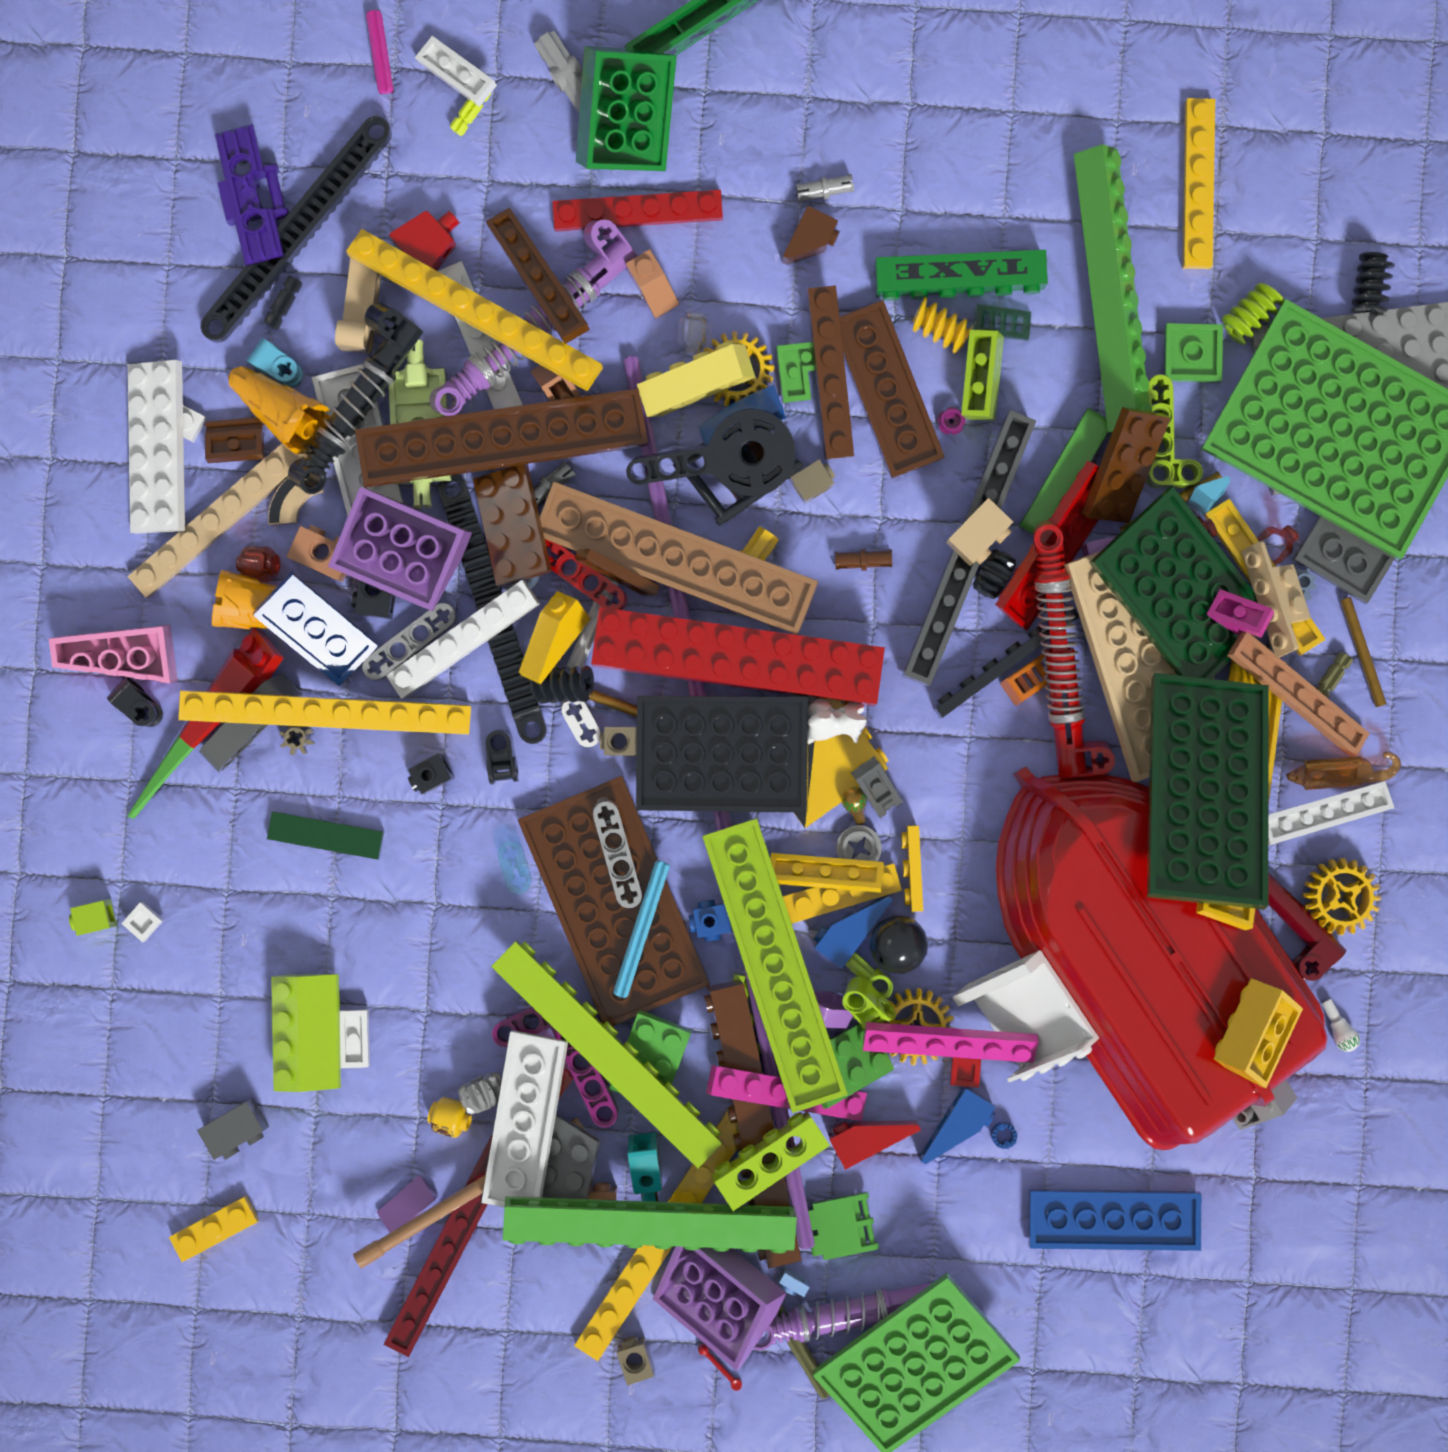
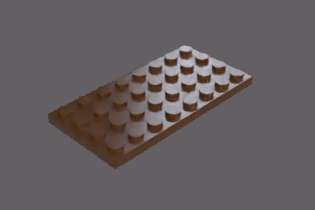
M619 776L518 819V823L603 1024L608 1021L612 1026L636 1017L639 1010L644 1012L650 1011L710 985L667 880H665L629 994L626 998L613 994L654 864L658 860L623 776ZM602 797H608L609 800L615 801L618 806L635 866L642 898L640 903L633 908L622 907L616 899L595 825L593 807L596 805L597 800ZM607 806L601 807L602 812L598 814L608 818L614 810H608ZM617 822L614 825L612 823L606 824L607 827H601V830L604 831L609 827H618L619 825ZM610 833L607 835L605 842L609 847L616 848L621 844L622 838L618 833ZM618 860L613 865L614 872L619 875H624L630 868L625 860ZM628 880L616 881L617 885L622 882L624 885L625 893L621 897H626L628 901H632L633 895L637 892L630 890Z

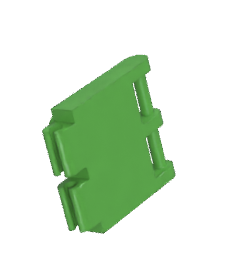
M859 1192L812 1202L813 1208L808 1209L812 1231L818 1230V1233L813 1234L815 1245L811 1248L812 1256L823 1255V1259L828 1260L879 1249V1244L875 1242L872 1229L874 1219L870 1217L867 1204L868 1192ZM860 1200H861V1203H862L864 1218L861 1217V1212H860V1207H859V1202H858V1201H860ZM863 1226L867 1228L869 1243L866 1242Z

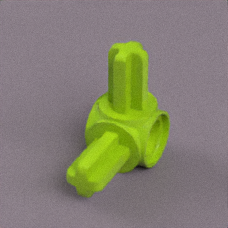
M854 952L845 966L856 976L869 980L871 984L877 979L885 980L888 983V988L884 992L879 993L886 999L890 997L893 990L891 976L879 967L874 969L859 954Z

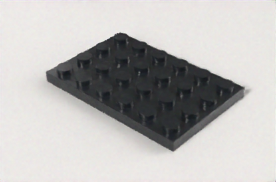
M637 696L636 810L807 813L809 697Z

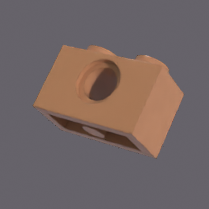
M310 525L308 529L300 526L286 557L343 583L346 574L328 567L339 537L336 536L333 541L324 537L326 531L313 525ZM321 545L329 547V554L324 559H318L316 554L317 549Z

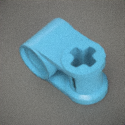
M261 338L246 360L253 367L265 375L271 376L283 385L295 387L303 380L302 368L292 358L264 338ZM285 369L292 370V374L290 376L288 374H284L283 372Z

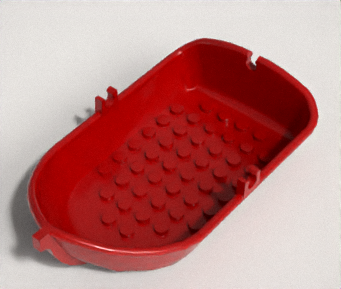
M1027 766L1013 773L1022 788L1015 795L1006 815L998 841L995 869L997 896L1004 927L1021 959L1041 950L1098 1035L1099 1039L1091 1045L1093 1050L1086 1057L1138 1135L1149 1146L1158 1150H1171L1183 1144H1196L1213 1134L1249 1106L1265 1107L1272 1102L1275 1097L1271 1090L1326 1049L1328 1039L1325 1030L1324 1013L1320 1003L1258 910L1255 909L1253 928L1243 930L1196 913L1197 902L1147 897L1148 786L1132 782L1129 779L1105 774L1075 778H1062L1058 775H1050L1038 778L1029 771ZM1251 978L1283 990L1303 1008L1267 1088H1263L1230 1071L1214 1059L1216 1046L1224 1038L1228 1029L1229 1018L1236 1012L1240 1003L1241 992L1248 986Z

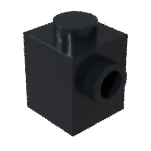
M441 753L408 769L411 776L407 777L413 790L415 792L420 791L421 795L427 794L455 779Z

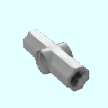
M555 31L547 32L534 43L535 48L550 69L549 73L561 92H565L579 114L583 69L573 55L570 56Z

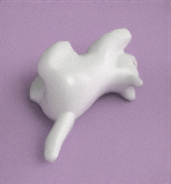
M817 699L810 703L808 719L809 744L814 741L827 740L841 734L851 736L854 743H857L859 735L866 726V717L860 715L864 711V705L849 703L839 709H833L829 705L828 700Z

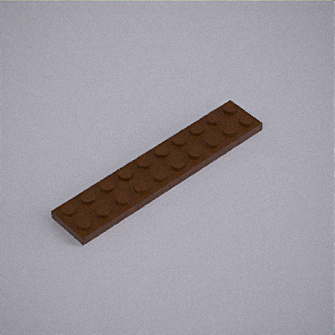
M639 388L355 430L364 488L648 446Z

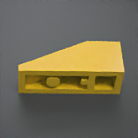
M556 591L542 609L519 670L521 676L541 684L591 620L577 599Z

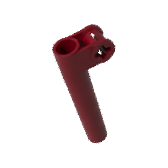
M1268 872V905L1307 945L1294 958L1292 963L1304 980H1318L1345 955L1347 949L1325 927H1321L1319 921L1313 919L1311 913ZM1305 963H1310L1308 967L1311 971L1310 973H1305L1307 969Z

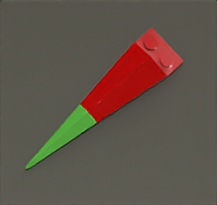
M253 627L250 633L243 639L240 648H233L207 691L253 693L261 684L271 678L283 660V656L262 630ZM186 722L127 817L136 818L172 772L221 722Z

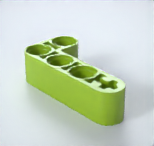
M1156 375L1149 380V404L1153 412L1157 411L1170 417V421L1162 438L1165 450L1163 453L1157 452L1146 479V484L1155 489H1167L1169 487H1174L1175 489L1189 488L1200 481L1203 469L1196 460L1174 458L1173 383L1165 375ZM1156 384H1158L1159 389H1163L1159 396L1158 392L1152 389ZM1183 467L1192 470V481L1185 480L1182 477L1181 471ZM1154 468H1161L1165 472L1164 481L1155 479L1153 476Z

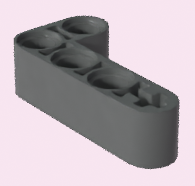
M284 673L266 680L252 693L290 696L303 695ZM225 722L201 747L199 753L219 773L227 768L268 724Z

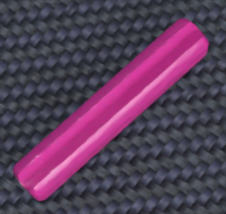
M371 10L366 13L377 90L383 95L390 94L394 89L383 18L380 10Z

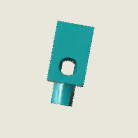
M657 1132L629 1135L628 1161L633 1193L641 1194V1201L659 1202L658 1192L662 1190V1169Z

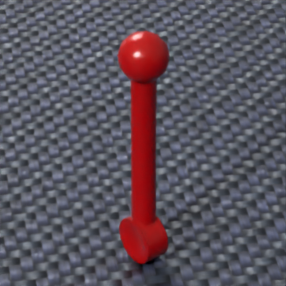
M706 1344L699 1345V1354L705 1355L731 1382L733 1390H740L742 1388V1381L739 1378H734L709 1352V1347Z

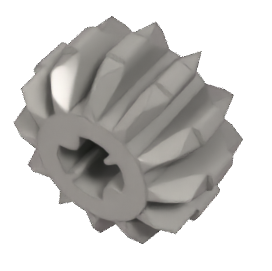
M487 1073L464 1083L458 1090L459 1099L468 1114L487 1111L498 1105L502 1077L499 1073Z

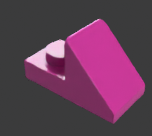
M1220 589L1207 615L1236 635H1240L1244 631L1262 638L1274 615V611L1270 607Z

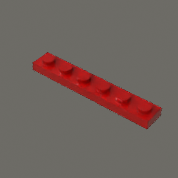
M721 190L552 201L555 232L584 230L586 225L594 220H609L616 227L723 220Z

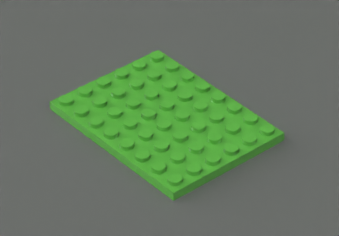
M1285 299L1213 425L1201 450L1396 559L1401 560L1448 478V389Z

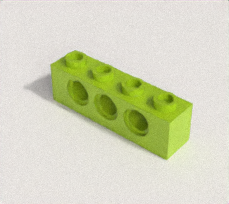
M808 1111L803 1114L801 1112L794 1114L787 1120V1125L779 1130L777 1128L772 1129L763 1136L762 1142L756 1146L749 1145L739 1152L738 1158L732 1162L725 1161L715 1168V1173L711 1175L712 1179L733 1211L830 1146ZM790 1137H800V1142L796 1147H786V1142ZM772 1152L776 1154V1158L772 1163H762V1158L766 1153ZM743 1169L752 1170V1174L747 1180L737 1178L738 1173Z

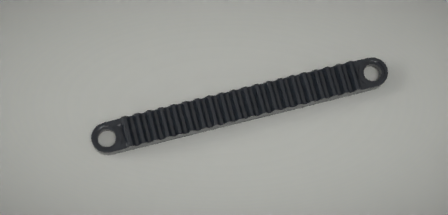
M373 116L364 121L278 226L284 256L246 265L206 313L201 321L200 328L208 340L220 343L229 338L234 330L243 323L244 318L250 315L252 308L257 306L258 301L264 298L266 291L272 288V284L278 281L280 274L284 273L286 267L292 264L294 257L300 254L303 247H306L308 240L314 237L317 230H320L322 223L328 220L329 215L336 210V206L343 202V198L350 193V189L357 185L359 178H362L365 171L371 168L373 161L378 159L379 154L392 137L391 128L384 118ZM375 125H381L385 130L384 135L379 139H373L369 135L371 127ZM214 320H220L223 323V330L218 335H212L209 332V325Z
M451 475V481L440 482L438 487L448 523L472 532L461 561L476 603V608L480 610L503 594L500 587L496 586L488 546L468 486L461 477ZM451 482H457L461 486V492L457 497H449L446 494V486ZM512 623L489 639L488 643L519 736L526 743L538 744L547 735V725L540 703L534 699L531 693L530 679L521 676L519 673L524 655ZM530 722H536L541 727L540 735L536 738H529L525 733V727Z

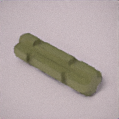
M1340 652L1333 660L1334 665L1329 666L1318 683L1320 686L1316 687L1327 698L1330 697L1329 692L1334 691L1345 674L1344 670L1348 669L1353 662V659L1346 653Z

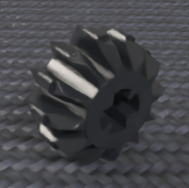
M997 549L991 551L992 553L986 558L973 582L975 590L979 591L981 595L992 599L1000 595L1016 566L1014 558L1010 557L1006 552H1001Z

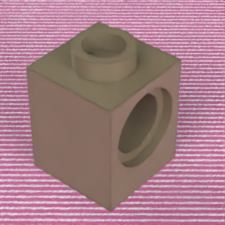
M819 459L790 477V482L805 505L834 486L832 479L835 478V474L828 463L823 465Z
M604 727V733H600L599 740L600 749L604 750V755L636 756L637 727ZM620 733L624 734L627 738V744L621 750L617 749L614 745V738Z
M631 1336L622 1340L621 1345L617 1347L616 1353L627 1386L654 1377L655 1367L645 1337L638 1339L637 1336ZM631 1353H638L642 1356L643 1360L638 1364H633L628 1360L627 1356Z

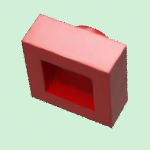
M952 1057L950 1085L979 1088L981 1059Z

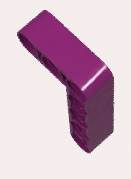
M532 1006L502 1019L492 1031L493 1040L500 1047H508L509 1040L501 1038L499 1034L501 1026H509L514 1031L534 1035L551 1028L555 1039L565 1040ZM527 1014H535L539 1018V1026L536 1028L528 1027L525 1023V1016ZM568 1042L565 1061L592 1120L599 1127H609L616 1121L619 1111L615 1098L609 1089L610 1087L605 1077L590 1063L584 1068L578 1067L574 1063V1056L580 1053ZM589 1080L598 1081L601 1085V1090L598 1093H590L586 1089V1082ZM601 1106H608L612 1109L613 1116L609 1119H602L598 1115L597 1110Z

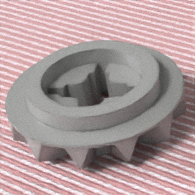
M856 825L849 827L838 838L836 845L838 858L852 859L854 849L848 844V841L858 843L863 837H866L863 847L870 854L859 853L857 856L855 855L854 860L878 861L882 850L881 841L878 835L866 826Z

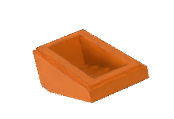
M1041 654L1000 683L1015 706L1049 683L1044 679L1048 673L1043 670L1044 667L1040 663L1046 655ZM1034 667L1043 679L1042 682L1039 681L1031 668ZM1022 674H1025L1028 680L1031 682V684L1033 685L1032 689L1024 680Z

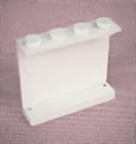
M1041 950L968 983L952 997L958 1007L975 1000L995 1031L1038 1034L1039 1043L1034 1063L1016 1062L1019 1068L1007 1078L1008 1082L1019 1078L1025 1081L1037 1071L1043 1074L1055 1064H1058L1059 1067L1065 1065L1075 1056L1081 1059L1093 1050L1091 1045L1099 1039Z

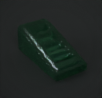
M977 304L974 313L975 324L973 330L998 331L1004 336V339L1029 341L1032 312ZM985 315H990L989 328L984 327ZM995 316H1001L1000 329H994ZM1006 317H1012L1010 331L1005 330ZM1017 318H1023L1022 333L1016 332Z

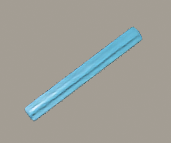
M657 860L654 864L613 990V994L626 998L629 994L670 865L666 862Z

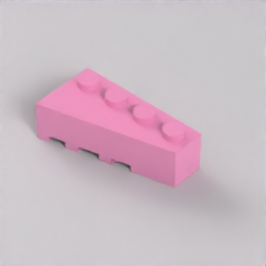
M171 625L49 638L52 667L132 677L142 680H154L164 683L178 681Z

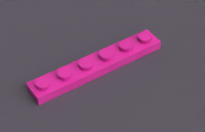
M866 1022L862 1042L863 1051L1034 1063L1039 1043L1038 1034Z
M717 1065L711 1066L706 1094L791 1109L781 1077ZM857 1091L830 1108L823 1109L822 1105L819 1104L801 1111L862 1121L867 1093Z

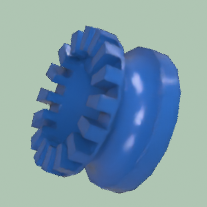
M999 1122L993 1126L991 1139L997 1147L1009 1149L1016 1144L1017 1132L1010 1123ZM1005 1128H1008L1012 1134L1010 1140L1004 1139L1003 1143L999 1142L996 1138L998 1130L1004 1131Z

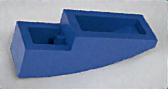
M772 385L733 403L698 426L704 444L706 445L711 441L714 431L727 416L742 409H763L777 415L782 420L786 419L775 386ZM736 431L732 432L727 438H724L722 435V438L727 440Z

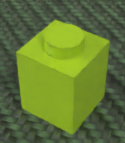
M111 899L70 908L69 924L71 929L76 932V936L117 926Z

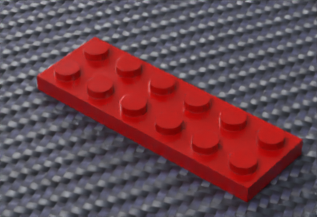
M1087 461L1078 472L1070 489L1062 497L1052 517L1048 519V521L1057 523L1061 528L1064 550L1061 552L1065 553V557L1061 559H1064L1065 563L1073 561L1099 520L1087 518L1081 514L1099 469L1096 464ZM1045 530L1040 535V540L1044 543H1052L1056 538V533L1052 530ZM1034 543L1031 545L1021 565L1016 568L1014 576L1007 587L1000 593L999 599L995 604L1009 619L1025 631H1028L1041 611L1036 606L1042 602L1035 598L1041 592L1034 589V577L1037 575V570L1040 569L1036 567V563L1039 561L1035 557L1038 553H1035ZM1043 594L1038 598L1046 599V594Z

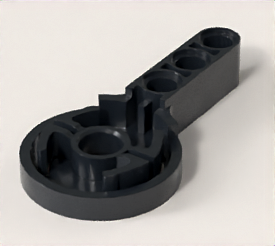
M758 408L742 409L730 414L718 425L708 444L637 456L628 464L626 474L628 479L637 485L712 474L726 488L737 494L760 496L777 489L790 475L796 456L795 441L786 423L777 415ZM756 426L766 427V428H768V429H770V430H772V431H773L774 428H775V431H774V432H771V431H769V430H767V429H765V428H760V427H757V428H756ZM736 431L727 440L722 438V435L724 438H727L732 432ZM749 441L760 443L764 450L762 459L757 462L745 460L742 455V446ZM691 454H700L704 459V465L700 468L691 466L689 462ZM665 458L672 459L676 464V470L671 473L665 472L661 467V461ZM634 464H644L648 469L647 476H637L633 471ZM734 481H739V482H741V483L749 484V485H751V486L743 485V484H740V483L734 482Z

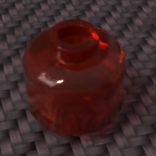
M246 546L236 558V569L240 572V575L258 579L261 583L271 582L280 572V557L269 546Z

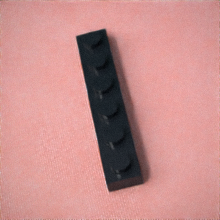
M1074 608L1064 611L1065 615H1075L1073 619L1065 620L1066 624L1072 623L1080 617ZM1038 625L1027 634L1030 639L1021 645L1018 641L1005 650L1007 656L999 662L994 658L981 667L984 673L976 679L972 674L959 684L962 689L952 695L949 691L936 700L939 706L933 710L939 718L946 716L1042 645L1040 642L1045 637H1042L1039 633L1044 628ZM1049 630L1042 633L1050 636Z

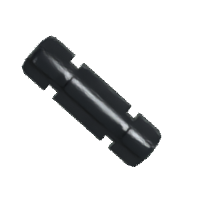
M287 277L283 284L285 288L280 290L270 308L272 312H268L264 323L272 329L278 330L283 322L282 317H286L296 298L294 296L295 293H299L302 287V282L295 277Z

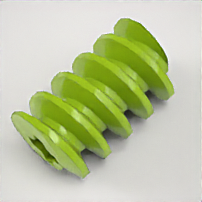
M1257 283L1254 291H1249L1246 298L1238 302V306L1231 308L1230 314H1225L1222 317V324L1234 341L1245 345L1246 343L1242 336L1245 335L1252 339L1254 334L1251 328L1253 327L1260 331L1262 326L1259 320L1265 323L1270 322L1267 312L1276 315L1278 310L1275 305L1281 306L1284 298L1269 285Z

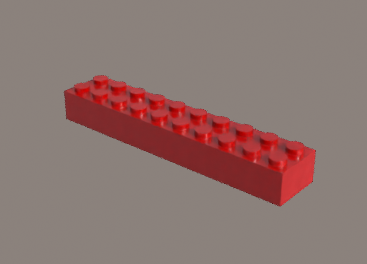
M599 607L591 665L598 668L876 706L885 647Z

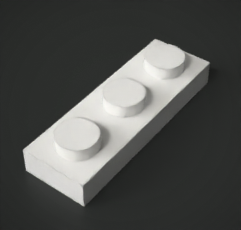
M433 36L415 56L419 64L479 107L497 86L492 78Z

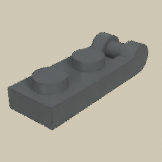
M874 756L851 772L880 819L894 805L898 807L903 803L884 769Z

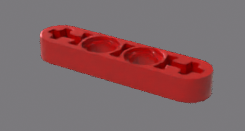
M545 540L546 547L549 548L552 545L551 551L560 556L557 561L549 556L552 571L603 608L623 610L626 607L628 598L621 588L597 571L576 561L575 555L563 546ZM567 560H574L577 565L575 572L570 575L564 574L562 570L563 564ZM589 576H596L599 580L598 587L593 591L586 590L584 582ZM604 589L614 596L619 593L617 598L620 601L617 605L612 603L609 606L610 600L601 594Z

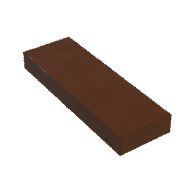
M578 549L575 555L576 561L642 596H654L659 591V585L592 549Z

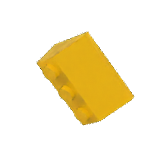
M1251 978L1248 986L1241 992L1240 1003L1236 1012L1229 1018L1228 1029L1224 1038L1216 1046L1214 1059L1230 1071L1263 1088H1267L1303 1008L1283 990Z

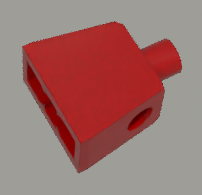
M449 210L437 221L428 211H424L392 231L389 237L402 252L437 271L456 247V243L449 233L460 222Z

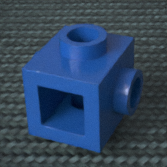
M714 899L698 902V907L693 908L694 915H689L691 932H697L698 938L704 937L705 942L721 939V934L732 932L724 903L715 904ZM707 916L715 919L712 925L705 923L704 919Z

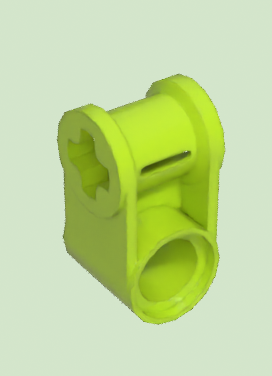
M854 977L848 982L842 1000L843 1005L856 1018L864 1030L866 1022L884 1023L896 1018V1013L891 1003L873 987L869 980L863 977ZM853 993L860 994L862 997L856 996Z

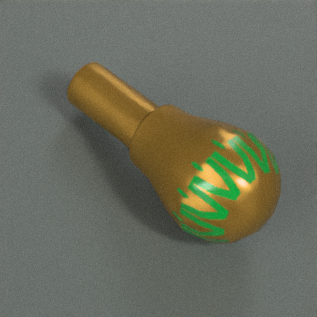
M852 787L843 793L842 805L854 817L857 825H863L866 822L864 811L867 797L860 788Z

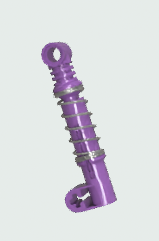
M933 1282L891 1291L885 1288L876 1289L875 1294L865 1296L862 1292L861 1297L852 1299L847 1295L846 1300L835 1302L832 1298L831 1303L820 1305L817 1301L816 1306L812 1307V1312H808L804 1305L795 1306L788 1312V1316H785V1313H781V1317L775 1316L765 1335L760 1338L754 1349L765 1350L771 1345L776 1344L775 1340H778L779 1343H783V1339L789 1342L790 1337L802 1343L810 1341L811 1334L815 1340H818L819 1336L823 1334H829V1336L833 1337L837 1331L843 1330L848 1334L850 1329L857 1327L863 1331L866 1325H875Z

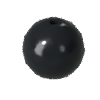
M893 915L880 921L873 929L869 947L873 959L883 970L894 974H905L918 968L924 961L928 951V938L926 932L916 920L908 916Z

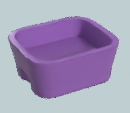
M814 991L825 1027L847 1028L853 1015L845 1009L842 1001L843 997L834 992Z

